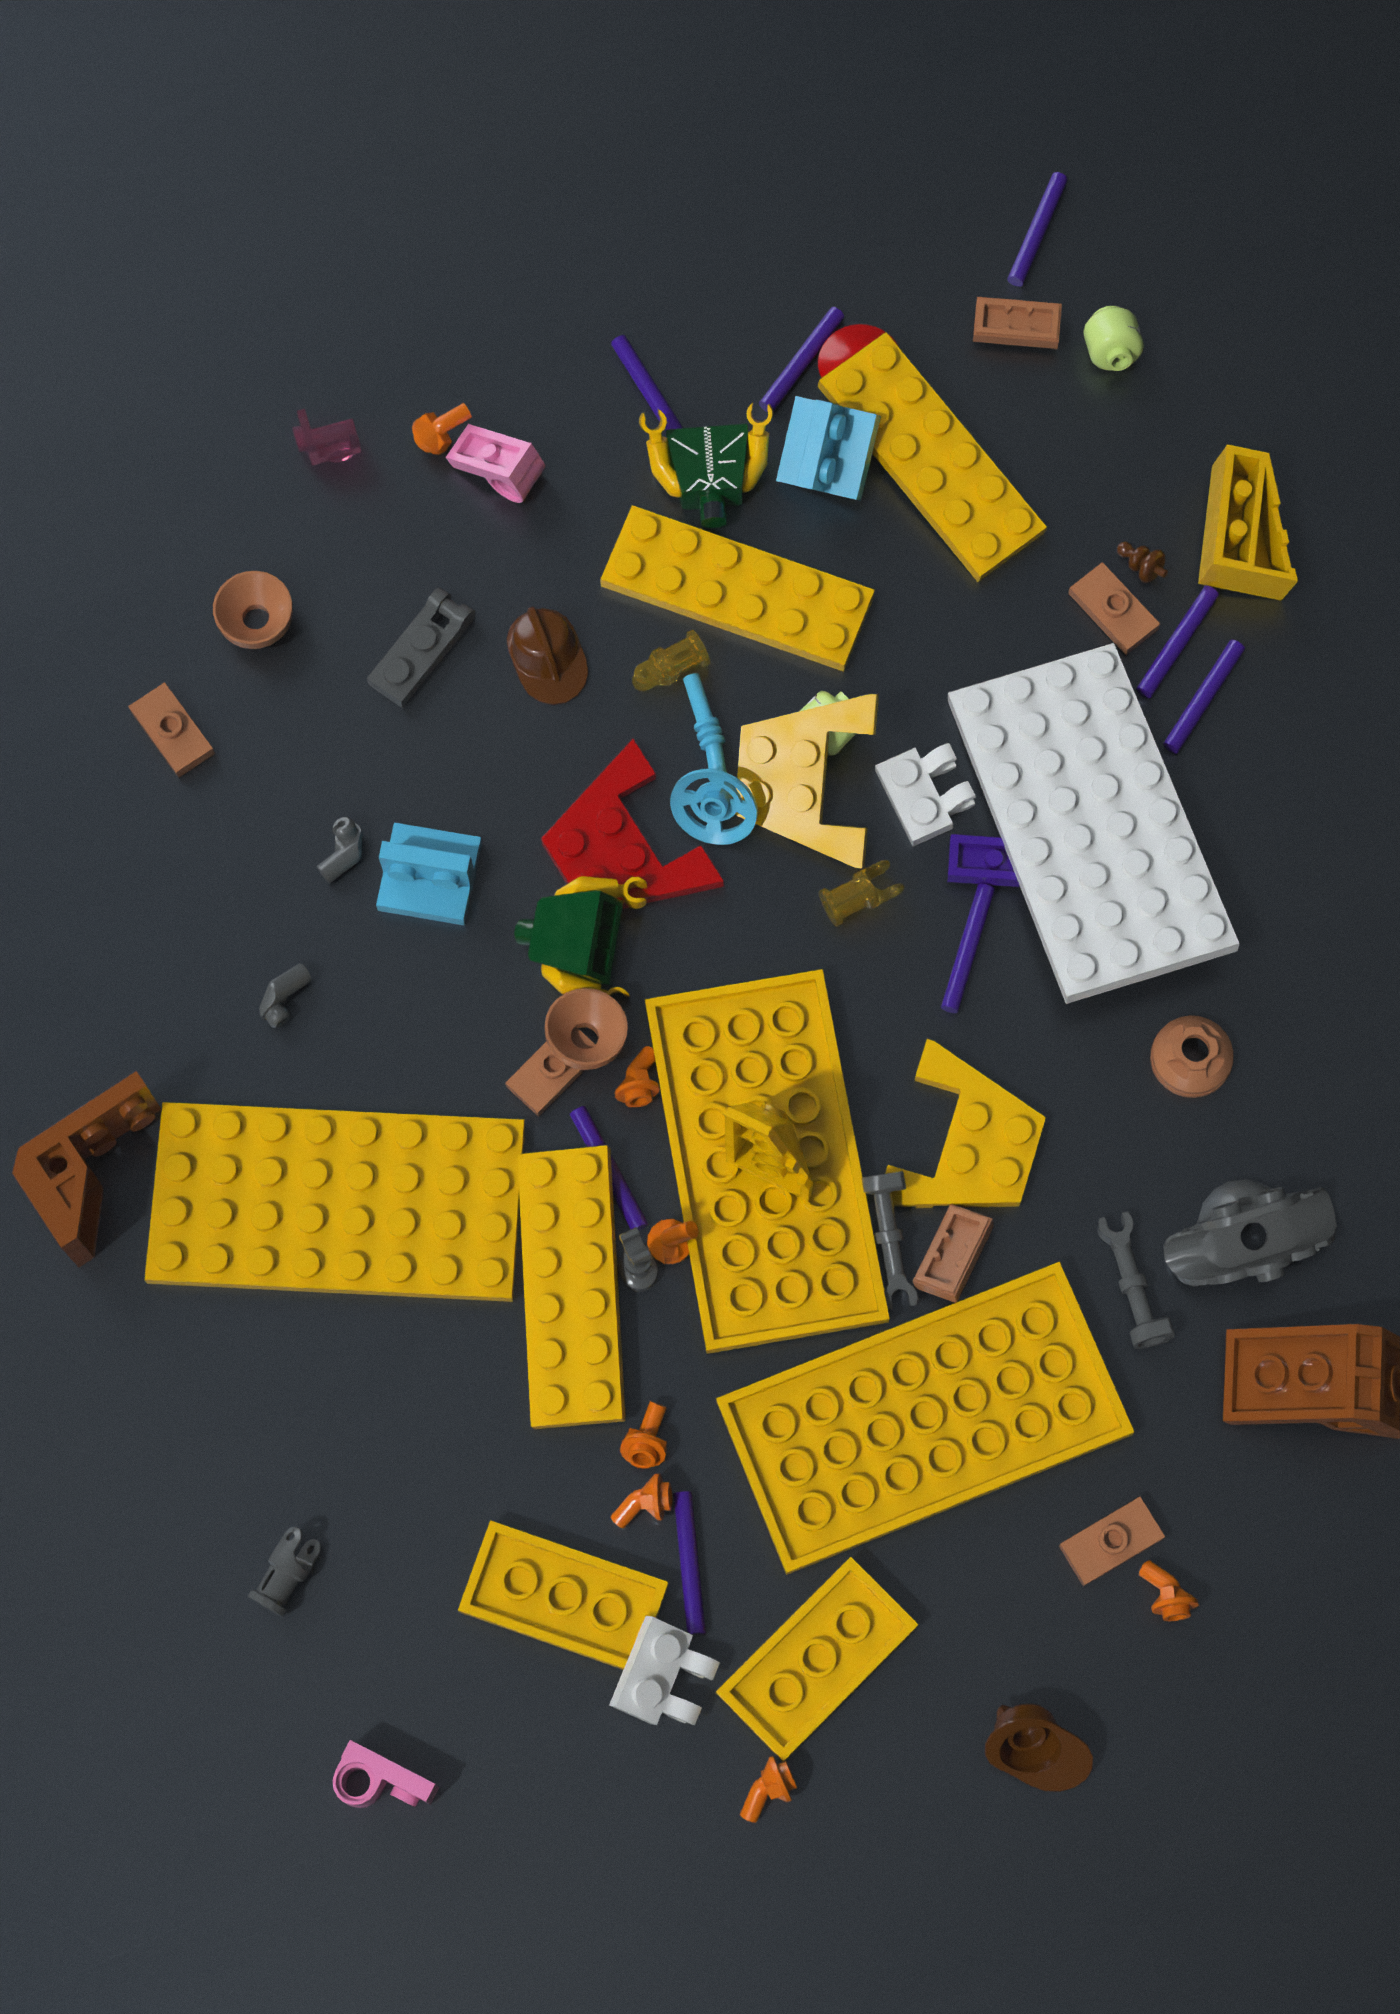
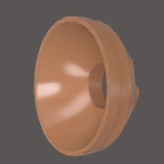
M246 571L234 575L219 588L213 602V616L218 629L231 643L242 648L259 649L272 645L287 632L293 617V602L288 589L277 577L267 572ZM262 609L269 614V620L264 627L250 629L244 624V618L251 610Z
M582 988L566 992L555 1000L546 1015L544 1029L550 1051L558 1060L575 1069L590 1070L605 1066L617 1057L625 1044L628 1025L622 1007L614 998L596 989ZM578 1028L592 1029L597 1034L598 1042L592 1048L581 1049L572 1042V1033Z
M1189 1015L1170 1021L1159 1031L1153 1041L1150 1062L1157 1080L1172 1093L1189 1098L1203 1097L1218 1090L1229 1077L1233 1066V1048L1227 1033L1218 1024L1201 1016ZM1189 1038L1201 1039L1208 1047V1056L1199 1062L1187 1059L1182 1052L1183 1042Z

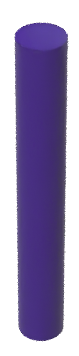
M1054 172L1049 180L1007 278L1008 282L1014 286L1021 287L1024 284L1068 181L1067 176L1063 173Z
M831 307L760 400L759 406L768 413L769 403L774 412L820 351L827 338L844 319L845 316L841 310Z
M620 335L611 342V346L659 422L658 409L665 414L667 419L665 432L667 429L683 428L626 336Z
M1208 585L1203 587L1137 686V692L1143 697H1152L1218 598L1219 593L1213 587Z
M1233 639L1229 641L1164 741L1163 746L1165 749L1174 754L1180 751L1244 652L1245 647L1243 644Z
M980 883L977 885L942 1001L941 1009L950 1013H958L995 891V888L988 884Z
M581 1106L569 1114L586 1147L606 1145L586 1106ZM611 1155L613 1197L630 1229L637 1227L638 1231L648 1225V1222Z
M683 1491L674 1493L673 1497L687 1633L695 1636L706 1634L692 1492Z

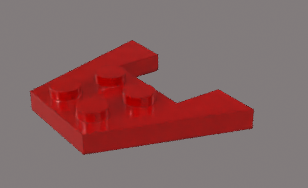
M634 739L626 745L541 838L543 847L566 884L581 876L617 879L618 884H625L631 877H640L647 883V888L635 887L630 889L628 894L633 898H645L647 903L724 887L723 879L701 845L662 867L620 799L656 779V773ZM623 902V908L629 907Z

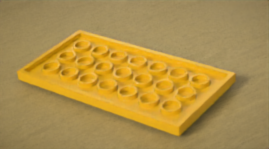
M823 969L645 999L683 1222L694 1221L699 1230L698 1236L687 1241L706 1353L710 1354L889 1323L890 1318L866 1193L863 1191L861 1179L863 1177ZM751 1102L762 1107L763 1103H767L787 1114L786 1120L791 1121L813 1181V1190L809 1201L726 1162L724 1115L729 1106Z
M162 1102L144 1280L147 1284L513 1302L520 1207L517 1154H523L525 1121L522 1119Z
M1060 1262L716 1398V1403L786 1575L1134 1434L1133 1427Z

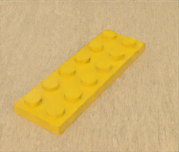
M887 332L819 380L818 388L830 403L881 416L872 454L977 582L1045 533L1047 526Z
M633 505L600 579L601 587L843 672L875 593V590Z
M605 1145L517 1154L531 1427L533 1429L624 1422L626 1421L611 1149Z

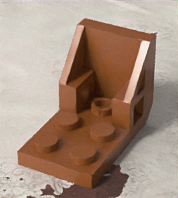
M137 1071L20 1146L17 1151L12 1174L59 1246L78 1268L95 1256L104 1192L103 1186L85 1159L91 1155L97 1157L105 1154L116 1145L117 1141L115 1139L129 1130L135 1132L143 1129L155 1119L154 1114L161 1110Z
M1362 1324L1227 1329L1223 1422L1230 1425L1319 1423L1333 1430L1400 1439V1336L1383 1327Z

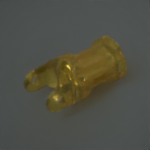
M692 629L686 632V638L665 649L658 647L652 650L649 659L636 666L632 677L633 686L639 691L649 690L656 685L669 686L678 681L679 675L698 665L703 667L709 665L710 658L698 634Z
M882 860L852 874V880L830 891L826 888L819 890L818 894L824 910L836 927L843 924V918L864 908L872 910L903 892L904 885L901 883L881 890L870 882L872 878L884 873L890 867L888 860Z

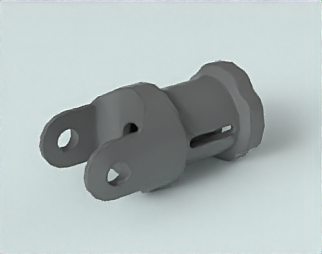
M291 1527L284 1533L268 1559L270 1566L257 1589L251 1590L247 1596L282 1617L287 1611L284 1606L298 1582L306 1580L321 1551L320 1542L311 1539L303 1545L297 1557H295V1551L303 1535L298 1527ZM294 1534L293 1539L289 1541L290 1536ZM314 1548L313 1553L310 1554V1550Z

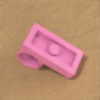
M471 424L467 425L446 456V459L453 468L486 478L496 492L515 503L523 502L546 466L532 443Z
M351 1740L341 1756L342 1759L335 1770L332 1780L333 1790L337 1797L347 1805L356 1808L368 1807L375 1803L381 1796L387 1782L394 1786L390 1795L415 1808L419 1800L431 1805L439 1789V1786ZM355 1771H366L370 1777L369 1789L361 1796H350L346 1790L347 1778Z

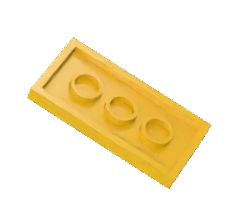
M490 1520L458 1611L459 1613L624 1670L645 1616L658 1617L669 1583Z
M850 1557L716 1691V1694L784 1762L918 1627V1624Z

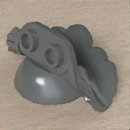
M1248 1179L1228 1181L1215 1188L1203 1202L1197 1224L1167 1238L1163 1245L1165 1261L1173 1274L1182 1283L1190 1286L1224 1284L1255 1275L1258 1282H1267L1285 1275L1284 1267L1291 1264V1262L1313 1256L1317 1251H1321L1323 1247L1329 1246L1334 1242L1337 1223L1330 1195L1323 1187L1285 1194L1283 1187L1271 1189L1263 1183ZM1249 1223H1259L1266 1232L1264 1244L1255 1250L1247 1249L1241 1242V1231Z

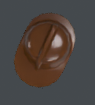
M534 606L528 608L527 612L519 616L510 626L507 635L508 651L519 680L526 692L539 702L551 705L566 703L578 696L586 684L588 667L585 654L575 629L566 616L556 610L536 609Z
M1032 1703L1019 1704L1014 1707L1001 1705L998 1708L994 1731L985 1742V1756L991 1765L1043 1791L1060 1792L1075 1788L1087 1779L1093 1765V1755L1088 1745L1075 1734L1060 1727L1051 1712L1041 1705Z

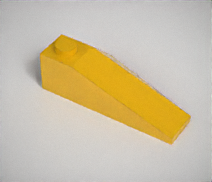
M751 1102L729 1106L724 1115L726 1162L809 1201L812 1195L813 1181L791 1121L786 1120L787 1114L767 1103H763L762 1107Z

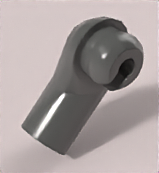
M349 817L340 818L334 823L332 832L335 834V852L316 866L329 884L357 864L362 856L363 833L360 826L355 824L354 820Z
M303 964L295 965L269 982L259 1011L262 1020H267L271 1027L279 1028L288 1022L290 1010L284 1006L288 996L311 982V975Z

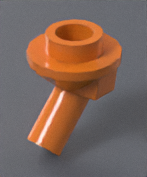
M462 403L439 417L434 412H430L416 419L412 425V432L417 446L421 450L435 455H441L446 452L452 443L448 431L472 418L469 409Z
M645 1046L628 1066L625 1079L615 1090L614 1094L617 1101L625 1103L628 1107L648 1105L652 1102V1097L659 1093L658 1083L650 1079L648 1075V1070L655 1063L652 1047Z
M675 1219L659 1221L651 1228L648 1234L647 1246L655 1260L663 1264L673 1265L683 1261L689 1255L687 1241L698 1236V1226L694 1221L684 1223Z
M650 1401L639 1430L629 1428L622 1440L620 1452L622 1457L631 1465L646 1469L658 1466L665 1460L667 1442L656 1437L667 1407Z
M661 1473L654 1474L642 1489L634 1490L612 1513L610 1518L617 1526L623 1529L641 1509H645L656 1520H663L664 1511L672 1510L671 1483L663 1482Z
M1147 1560L1142 1565L1139 1576L1160 1589L1159 1597L1151 1606L1152 1613L1162 1615L1163 1621L1168 1622L1191 1617L1190 1610L1199 1606L1198 1599L1182 1589L1179 1581L1173 1575L1151 1560Z
M774 1756L768 1758L764 1770L761 1771V1777L751 1786L742 1807L740 1816L743 1819L756 1823L768 1795L771 1800L778 1798L787 1803L792 1801L789 1791L796 1789L797 1785L787 1761L778 1764Z

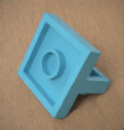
M796 396L776 481L861 501L881 416L830 402Z
M394 823L390 842L382 841L379 853L383 876L376 903L377 910L465 926L482 847L481 837Z

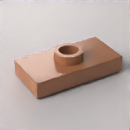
M977 297L973 342L1058 349L1062 304Z
M1103 562L1069 588L1068 594L1125 655L1129 654L1159 630L1160 623Z
M165 682L128 706L133 716L178 778L215 754L212 746Z
M576 1029L571 1035L574 1045L581 1049H589L596 1045L579 1029ZM546 1041L505 1084L514 1095L539 1117L585 1070L575 1069L562 1063L550 1051Z
M950 1204L913 1279L914 1287L957 1303L994 1227L993 1219Z
M1138 1497L1060 1543L1059 1548L1084 1587L1160 1542L1165 1536L1142 1498Z

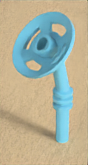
M693 673L685 676L683 681L697 722L694 724L695 732H697L696 736L698 741H700L701 750L706 751L708 769L689 772L678 780L671 793V811L679 826L690 836L709 844H733L744 839L753 830L758 816V807L750 789L738 778L727 773L722 746L726 741L719 726V719L712 715L700 675ZM708 778L710 781L702 784L697 791L686 790L692 782L698 779ZM734 787L740 791L745 800H742L739 792ZM686 805H690L696 816L707 822V825L705 826L695 820L688 812ZM736 812L745 817L739 825L733 828L723 829L722 821L730 819Z

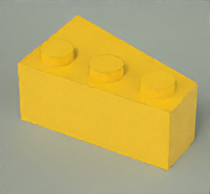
M1227 444L1212 465L1198 584L1282 601L1298 582L1296 570L1291 567L1287 550L1289 543L1287 530H1283L1278 507L1281 503L1269 453Z

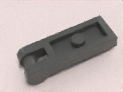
M441 587L436 588L429 596L424 608L367 677L368 685L401 708H404L472 623L475 617V610L466 604L458 605L451 600L450 593ZM441 614L450 620L444 629L435 623Z

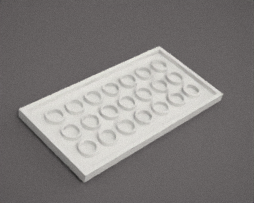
M1114 643L948 693V703L1066 1004L1238 951L1239 941Z

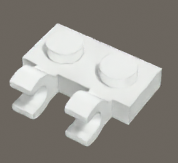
M949 743L935 748L923 758H920L916 748H913L875 765V771L912 846L952 830L953 822L950 816L975 806L973 799L976 796L968 781L954 786L944 795L939 796L931 780L933 777L945 774L956 768L954 761L957 758Z
M645 1616L609 1706L653 1725H657L661 1714H664L679 1722H687L695 1726L702 1707L671 1695L670 1691L679 1669L702 1679L705 1677L713 1680L720 1662L689 1650L688 1647L693 1635L655 1617Z

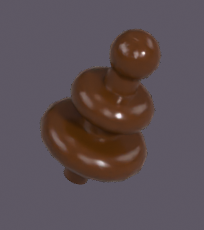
M1127 541L1121 542L1117 546L1118 555L1123 558H1129V568L1132 571H1139V579L1143 583H1150L1158 575L1162 578L1167 575L1168 571L1163 568L1166 555L1162 550H1154L1150 553L1149 548L1145 545L1134 549Z

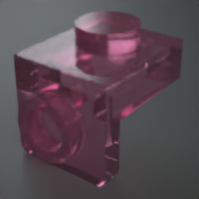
M305 409L297 411L300 425L292 427L299 452L308 450L312 466L328 461L334 463L343 462L351 458L352 455L361 453L353 418L311 429Z

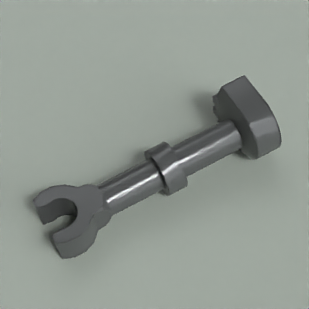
M900 1171L863 1177L861 1179L864 1193L874 1195L879 1232H876L875 1236L877 1244H882L887 1275V1286L884 1288L888 1310L893 1309L891 1296L898 1289H902L907 1293L909 1305L914 1306L917 1304L918 1296L915 1288L906 1279L900 1241L904 1240L903 1230L897 1228L892 1191L906 1189L904 1173Z
M1128 1211L1122 1213L1121 1222L1124 1229L1120 1232L1111 1231L1107 1226L1105 1217L1099 1218L1097 1229L1099 1237L1108 1243L1112 1251H1114L1122 1277L1119 1280V1286L1122 1294H1127L1137 1325L1130 1332L1134 1348L1144 1349L1168 1343L1170 1339L1174 1338L1175 1332L1170 1317L1155 1320L1153 1318L1145 1292L1148 1283L1145 1274L1139 1273L1131 1247L1130 1236L1134 1223L1132 1216Z
M637 1227L619 1235L625 1252L622 1253L624 1260H617V1271L628 1289L634 1292H645L655 1285L658 1279V1269L648 1247L644 1246Z

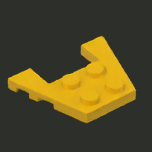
M868 694L741 726L737 778L750 789L756 800L758 816L755 824L854 868H865L868 828L823 824L822 816L829 732L876 735L879 694ZM736 788V790L739 792V794H740L742 800H745L744 797H743V795H742V794L740 793V791ZM738 812L735 813L736 816L745 819V817H743Z
M927 1039L916 1072L915 1081L959 1094V1099L934 1178L891 1165L887 1166L885 1174L900 1171L904 1173L906 1189L892 1191L894 1207L916 1206V1208H933V1206H950V1204L961 1206V1208L1019 1207L1046 1117L935 1041Z

